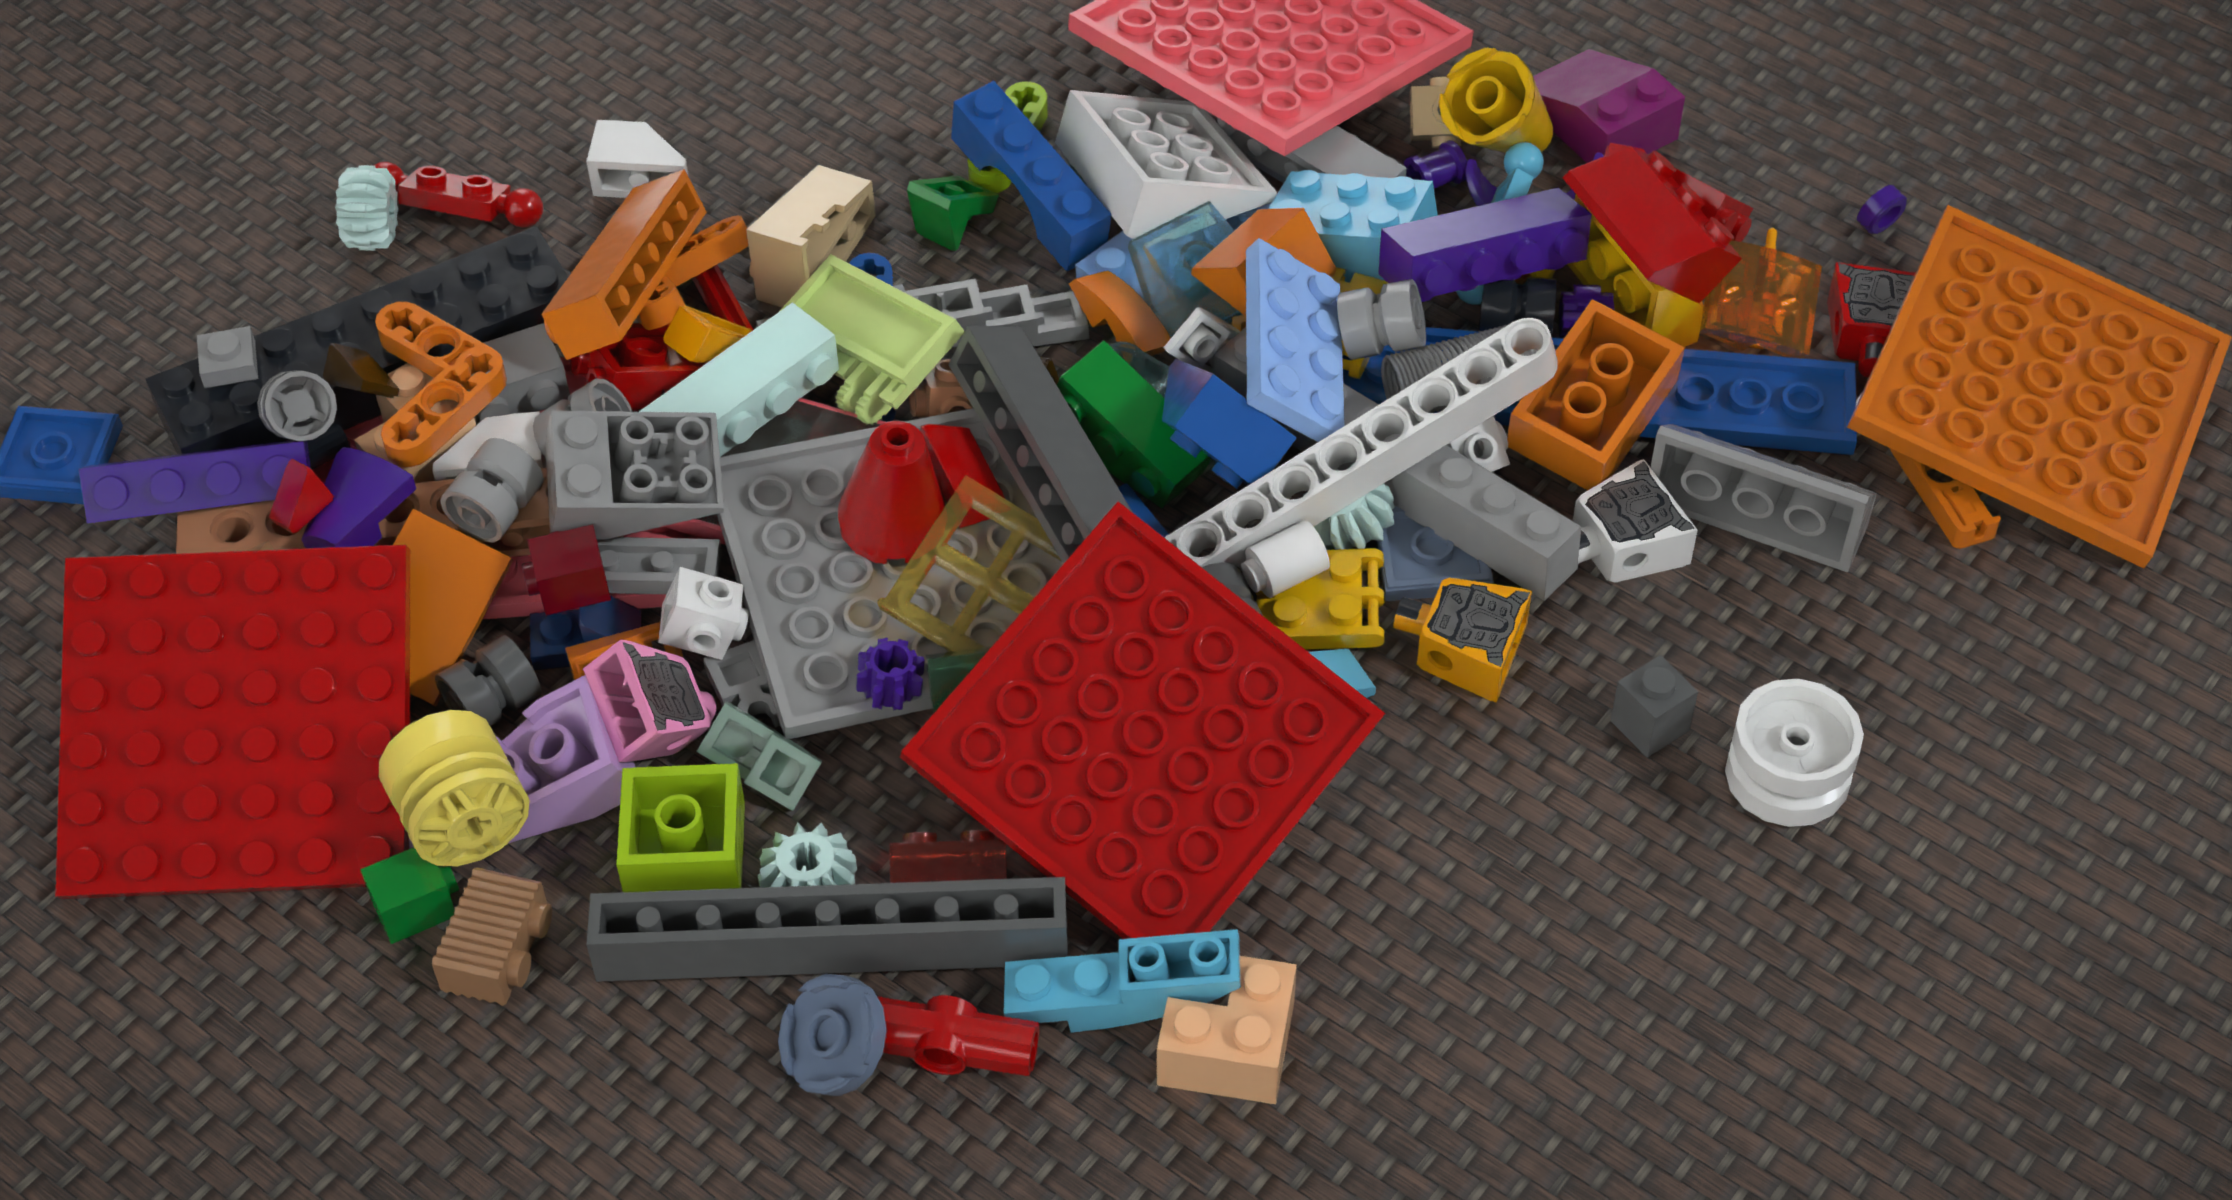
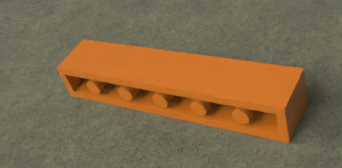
M685 169L634 187L541 314L544 318L547 335L553 343L558 344L566 360L623 339L707 213Z

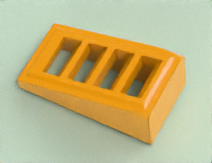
M684 305V307L679 306L664 335V342L689 361L708 363L752 330Z

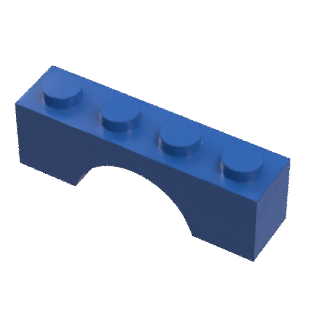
M995 81L954 101L951 139L979 171L988 166H993L1011 180L1031 213L1037 238L1066 272L1075 268V264L1108 242L1112 214Z

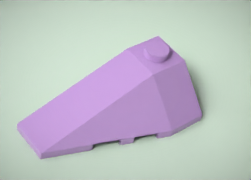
M586 675L536 700L523 712L527 719L502 741L496 736L507 760L530 799L528 818L520 832L509 843L593 819L619 806L622 768L635 767L634 761H618ZM409 838V849L414 846Z

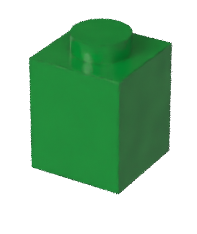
M414 847L360 869L372 904L391 944L448 921L454 915L455 909L450 894L459 891V887L451 867L436 866L421 859Z

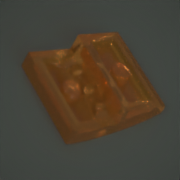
M1731 241L1729 244L1742 257V260L1705 297L1700 333L1742 351L1756 344L1784 357L1806 358L1810 355L1822 266L1776 249Z

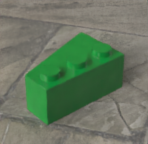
M1104 340L1061 375L1057 387L1108 472L1125 484L1128 483L1132 489L1163 509L1205 471L1211 460L1207 454L1200 451L1195 458L1169 439L1175 430L1162 421L1165 398Z

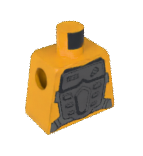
M1449 577L1442 580L1432 605L1402 597L1395 614L1393 628L1420 636L1417 665L1422 670L1497 703L1528 623L1532 591L1524 588Z

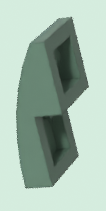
M728 701L723 705L697 750L699 754L717 764L738 763L740 777L745 780L744 783L792 811L822 763L820 759L795 742L786 739L784 735Z

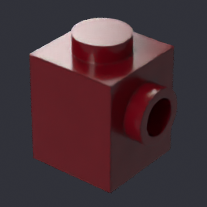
M593 524L565 531H555L548 535L527 539L532 561L522 564L523 574L529 596L540 594L546 615L611 600Z

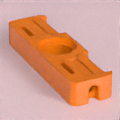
M1889 448L1953 547L1961 549L1994 539L2001 517L2000 515L1992 517L1973 487L1956 479L1944 483L1937 482L1926 473V471L1933 468Z

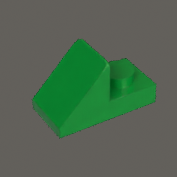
M961 176L914 180L909 182L907 188L916 232L920 236L952 251H957L967 221L971 220L973 215L993 213L999 194Z

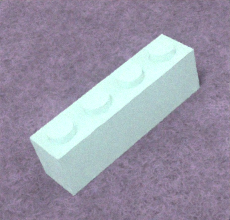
M792 302L639 412L716 413L721 457L737 444L747 441L756 430L775 416L788 411L797 400L812 389L829 381L833 374L839 370L835 334Z

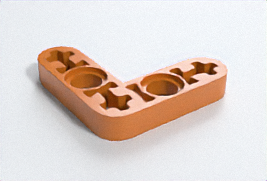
M737 215L723 219L689 238L636 318L645 329H657L671 323L679 306L684 307L686 305L677 286L749 246L746 232L747 226L742 216Z
M395 302L382 308L376 315L375 324L382 347L434 378L387 420L381 431V438L388 460L400 467H414L430 459L499 395L506 386L507 377L501 354L495 349L413 303ZM449 344L455 347L452 352L445 356L434 357L427 354L436 345ZM442 400H454L459 403L450 412L436 413L431 410L434 404Z

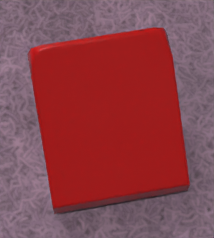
M291 459L285 468L269 518L273 523L289 532L297 533L333 501L334 495L311 468Z

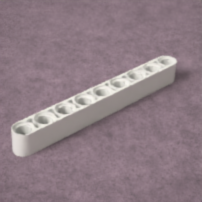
M1522 318L1512 322L1164 538L1201 567L1225 562L1232 563L1241 569V563L1246 561V548L1303 520L1310 522L1313 527L1546 384L1554 377L1558 366L1551 333L1547 325L1541 320L1534 318ZM1530 349L1539 350L1535 354L1529 356L1521 355L1525 351H1528ZM1493 378L1485 384H1475L1480 379ZM1447 406L1438 413H1428L1435 407ZM1401 434L1391 442H1382L1390 435ZM1354 462L1350 468L1336 471L1342 464ZM1308 491L1303 497L1290 500L1295 493ZM1262 519L1256 526L1244 528L1250 521ZM1215 548L1211 554L1198 557L1203 550Z

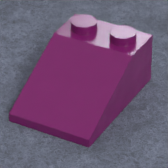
M1588 49L1533 76L1553 124V132L1586 163L1593 161L1594 155L1598 152L1604 155L1606 147L1610 143L1642 148L1646 154H1650L1654 150L1678 139L1685 96L1654 68Z

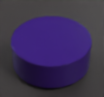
M1894 185L1885 186L1865 202L1857 215V221L1870 234L1881 233L1895 223L1902 215L1907 205V198Z

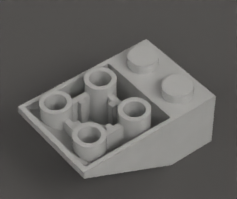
M551 411L545 440L550 533L593 524L597 539H610L723 513L724 499L716 413Z

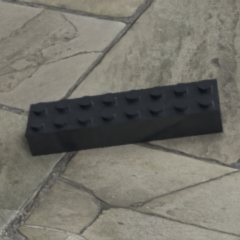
M537 226L254 336L258 379L204 388L197 358L145 378L159 418L178 455L292 441L276 436L265 427L259 417L257 402L262 387L271 377L286 371H307L317 374L322 378L328 348L331 343L368 352L387 374L406 364L407 362L384 349L380 342L375 324L376 315L388 304L395 302L413 303L484 343L544 323V318L541 314L567 280L568 275ZM440 344L431 348L427 354L441 357L452 352L455 347L449 344ZM330 385L335 394L337 404L336 415L331 425L339 424L343 430L381 416L376 395Z

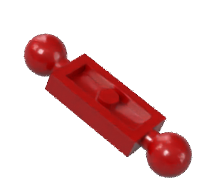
M382 161L373 165L375 168H387L395 179L398 204L489 222L501 213L505 214L510 223L521 228L535 225L543 214V202L533 190L519 188L510 192V185L492 182L491 178L484 175H469L465 177L446 173L445 169L438 166L420 167L411 175H404L402 169L392 162Z

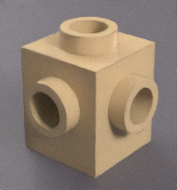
M1447 76L1430 78V86L1411 87L1409 92L1411 141L1432 140V148H1439L1441 143L1452 140L1459 147L1461 146V140L1449 131L1438 113L1440 92L1444 95L1449 82Z

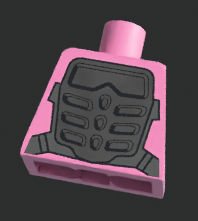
M620 639L583 668L619 762H631L673 755L684 749L711 727L712 719L716 713L715 699L710 693L699 690L689 663L681 656Z

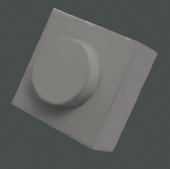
M250 326L197 335L199 373L204 388L258 379L255 339Z

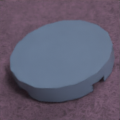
M824 974L807 981L798 990L803 993L797 998L794 1005L788 1003L781 1018L778 1045L781 1063L787 1074L795 1077L796 1081L800 1084L798 1085L799 1087L810 1093L841 1096L857 1090L873 1074L883 1054L887 1028L883 1006L872 988L857 978L845 975Z

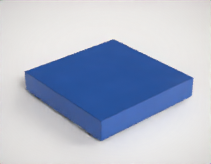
M18 406L0 447V498L84 505L79 469L85 466L109 462L123 427L119 414Z

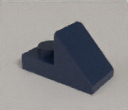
M611 596L609 601L580 607L579 609L546 615L545 612L530 614V657L533 669L570 667L565 650L566 647L643 627L641 610Z

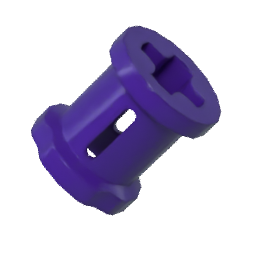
M1452 140L1441 143L1439 150L1422 158L1413 155L1404 161V166L1407 168L1406 177L1414 180L1433 181L1434 189L1451 181L1455 184L1466 181V157L1459 145Z

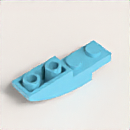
M1238 929L1119 939V952L1005 962L1004 1015L1005 1017L1039 1023L1067 1021L1072 1033L1107 1029L1164 1017L1167 997L1203 1003L1211 1002L1241 988Z

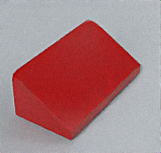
M936 424L920 426L940 490L959 528L1010 513V506L969 428Z

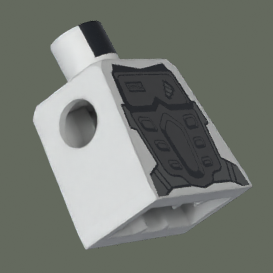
M1644 459L1635 462L1581 494L1575 503L1573 522L1581 526L1578 564L1592 559L1606 580L1616 583L1691 564L1698 530Z

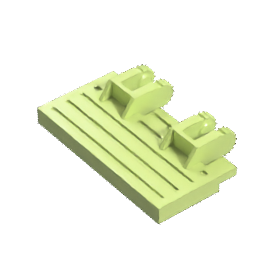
M832 254L827 257L782 308L784 309L793 302L835 334L839 370L834 375L845 380L844 385L840 386V389L837 391L835 403L838 404V408L844 411L855 412L857 418L867 425L878 423L879 420H882V416L886 415L892 407L897 410L965 332L956 319Z

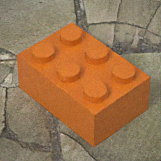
M1592 299L1555 351L1558 366L1554 377L1546 384L1524 396L1512 411L1507 436L1508 447L1578 486L1590 490L1612 477L1676 384L1685 347Z

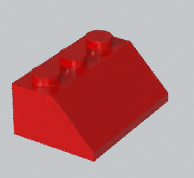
M1628 146L1571 169L1563 176L1564 181L1648 281L1700 304L1742 260V257L1729 244L1734 239L1732 233L1713 217L1708 219L1700 210L1705 205L1701 197L1683 183L1679 185L1673 179L1672 175L1676 172V169L1663 155L1655 150L1648 155L1633 146Z

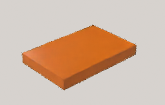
M412 509L393 544L407 545L411 550L410 694L436 707L441 695L436 686L435 676L462 659L514 560Z

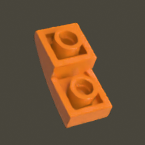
M1107 270L1076 278L1069 283L1092 328L1108 324L1128 362L1165 351L1163 347L1171 339L1167 330L1148 304L1118 276Z

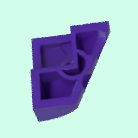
M343 447L336 454L324 483L334 495L333 501L308 522L302 536L304 547L374 546L382 538L378 523L417 489L413 475L373 454Z

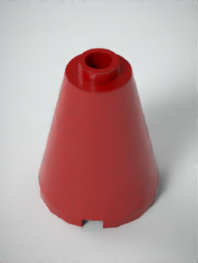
M889 421L879 425L872 432L838 506L840 532L843 540L856 554L874 563L887 564V559L904 558L905 564L916 562L931 553L944 536L947 512L923 434L910 423Z

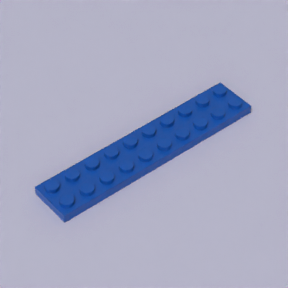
M1426 327L1425 345L1435 344L1436 342L1441 343L1442 340H1452L1454 337L1459 338L1460 336L1464 337V335L1479 332ZM1552 338L1555 351L1563 341L1562 338ZM1389 345L1384 346L1381 355L1370 357L1360 379L1350 377L1349 371L1343 369V383L1375 403H1383L1387 398L1382 382V361L1386 355L1390 356L1391 353L1395 354L1396 352ZM1685 349L1676 384L1639 437L1656 438L1661 425L1674 424L1692 431L1701 432L1733 445L1854 455L1857 432L1847 428L1856 408L1855 363ZM1342 355V358L1352 361L1348 356ZM1520 400L1495 414V421H1498L1501 425L1509 426L1511 413Z

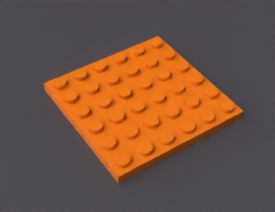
M1947 205L1939 219L1847 428L2141 568H2145L2154 555L2232 336Z

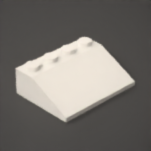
M1070 90L1055 144L1080 174L1087 186L1112 214L1111 216L1122 228L1126 236L1143 242L1150 241L1152 238L1174 239L1269 204L1276 197L1277 191L1206 110L1197 107L1194 103L1190 101Z

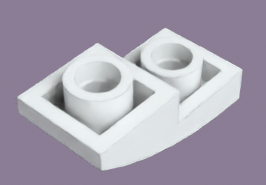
M1197 307L1163 348L1180 361L1214 374L1213 355L1240 331L1211 312Z

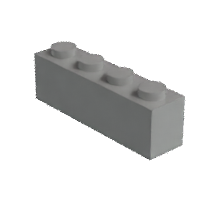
M1217 117L1218 125L1251 163L1282 183L1285 182L1291 171L1302 170L1342 175L1359 173L1364 176L1385 178L1406 177L1407 168L1338 126H1335L1288 155L1283 156L1270 150L1267 146L1242 131L1234 129L1230 124Z

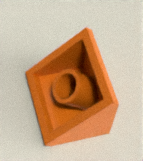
M1278 208L1257 210L1192 267L1191 275L1246 316V249L1258 238L1278 249L1289 252L1295 259L1318 272L1326 273L1330 277L1335 275L1336 266L1305 209Z

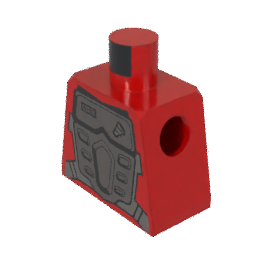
M1836 262L1827 299L1834 352L1841 359L1859 361V372L1869 378L1915 276V272Z

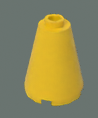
M1483 48L1467 54L1451 68L1447 75L1449 82L1444 95L1440 92L1438 103L1442 121L1455 137L1471 145L1504 153L1511 146L1520 142L1534 144L1541 152L1548 147L1553 137V124L1533 75L1521 58L1511 52L1497 51L1495 48Z

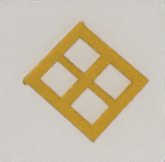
M965 475L886 598H879L877 605L883 612L972 666H975L989 649L971 639L965 633L988 596L1019 615L1034 598L1031 594L1001 577L1024 539L1059 561L1061 559L1037 518ZM971 507L1012 532L989 569L947 544ZM934 564L976 588L953 626L948 625L910 602Z

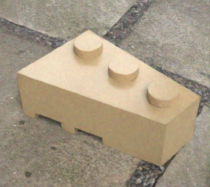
M818 165L746 229L751 259L749 273L754 279L756 300L783 308L830 254L845 262L847 261L875 217L871 180Z

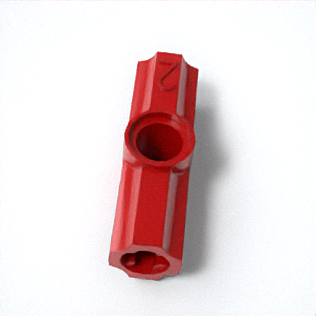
M949 995L934 996L927 1001V1004L877 996L883 1006L887 1028L883 1053L914 1058L920 1067L941 1075L959 1074L965 1070V1066L1023 1076H1030L1031 1071L1034 1069L1040 1034L1039 1022L979 1013L970 1002Z

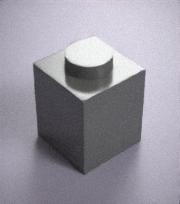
M1659 655L1618 681L1610 721L1648 758L1690 731L1698 691L1664 657Z

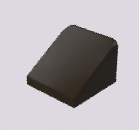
M337 343L330 344L322 377L329 385L393 399L394 396L398 397V386L368 352Z

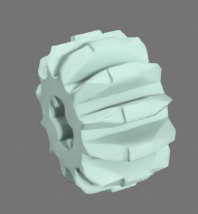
M359 165V168H346L338 179L339 188L336 190V224L339 227L340 239L347 248H359V250L363 251L388 248L395 238V228L398 225V192L395 190V179L387 168H375V166Z
M1385 484L1380 485L1314 526L1326 550L1333 548L1335 550L1351 549L1352 547L1365 549L1366 543L1370 540L1383 541V529L1394 525V513L1392 511L1395 507L1393 503L1394 497L1389 486Z
M797 822L793 832L794 835L788 837L775 832L773 847L762 849L760 856L761 869L758 874L760 888L855 884L854 876L855 871H857L855 855L852 854V850H847L846 840L841 833L828 836L827 829H825L822 823L812 832H805L804 828Z

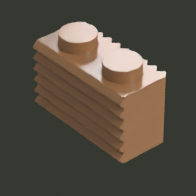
M473 868L472 877L468 878V884L464 888L463 896L459 898V905L455 907L454 915L450 919V925L446 927L445 935L442 936L441 945L437 946L436 955L432 958V967L439 988L445 993L452 992L457 996L463 994L467 998L474 997L479 1001L484 999L489 1003L496 1002L501 1006L506 1005L513 987H522L528 978L531 967L529 951L535 937H545L551 924L552 906L547 903L542 882L482 868Z

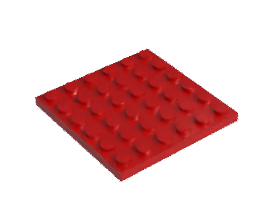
M1118 501L902 749L900 758L1046 877H1065L1066 893L1121 938L1130 939L1200 933L1212 930L1386 713Z
M383 545L65 558L55 896L61 899L366 887L360 869L408 850V832L404 828L400 815L393 806L379 779V760L388 743L406 726L410 725L411 550L408 546Z

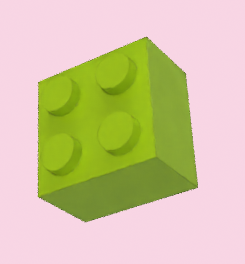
M738 763L622 768L616 865L623 892L742 888L745 800Z

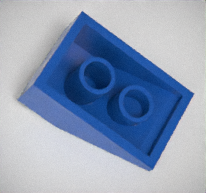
M1175 359L1169 366L1162 421L1175 430L1169 438L1171 441L1195 458L1200 451H1203L1217 462L1211 471L1235 489H1238L1242 482L1250 485L1276 467L1296 440L1293 434L1267 414L1248 405L1246 398L1213 373Z

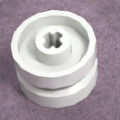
M1803 679L1774 680L1753 690L1740 705L1726 763L1725 773L1730 791L1744 809L1764 821L1787 827L1814 825L1833 816L1847 799L1853 772L1860 755L1864 733L1857 712L1842 695L1823 684Z

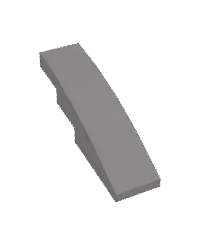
M976 278L903 291L956 319L964 331L968 325L1021 326L1033 346L1089 339L1087 318L1073 291L1031 298L1028 285L1025 284L980 293ZM961 336L960 339L953 345V347H957V346H958V344H959V342H960L962 336Z

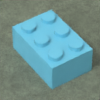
M1313 170L1291 171L1268 208H1304L1335 266L1346 269L1344 275L1345 282L1349 283L1355 272L1384 280L1378 275L1382 228L1438 216L1433 181L1414 180L1404 176L1385 178L1364 176L1359 173L1346 175L1317 173Z

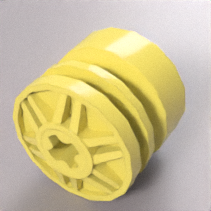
M447 710L427 715L406 726L388 743L379 760V779L393 806L400 815V820L408 832L414 848L421 859L436 866H461L490 856L507 845L520 832L528 818L529 797L507 760L487 720L471 711Z

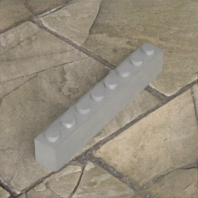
M1245 327L1219 349L1213 357L1214 375L1247 399ZM1343 383L1344 423L1347 425L1379 404ZM1272 418L1296 437L1292 445L1302 452L1318 443ZM1401 434L1390 435L1382 442H1391ZM1447 445L1384 483L1386 486H1389L1392 492L1394 506L1404 510L1407 517L1424 527H1430L1446 541L1447 539L1454 543V546L1475 559L1481 560L1488 567L1517 585L1531 590L1532 594L1543 601L1578 569L1580 525ZM1354 462L1342 464L1337 469L1339 471L1346 470Z

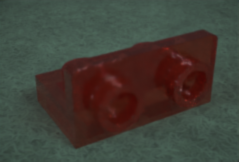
M988 830L960 832V841L937 842V833L911 832L902 834L903 843H889L890 883L1007 879V844L1002 840H995V835Z

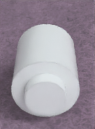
M1303 520L1246 548V561L1241 563L1243 575L1250 588L1254 592L1261 590L1269 598L1330 567L1325 545L1316 529L1307 520Z

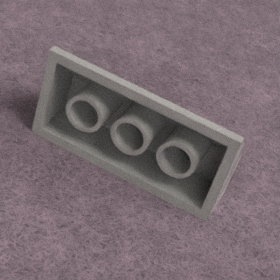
M1674 424L1661 425L1656 435L1650 468L1687 517L1845 572L1849 571L1867 530L1877 493Z

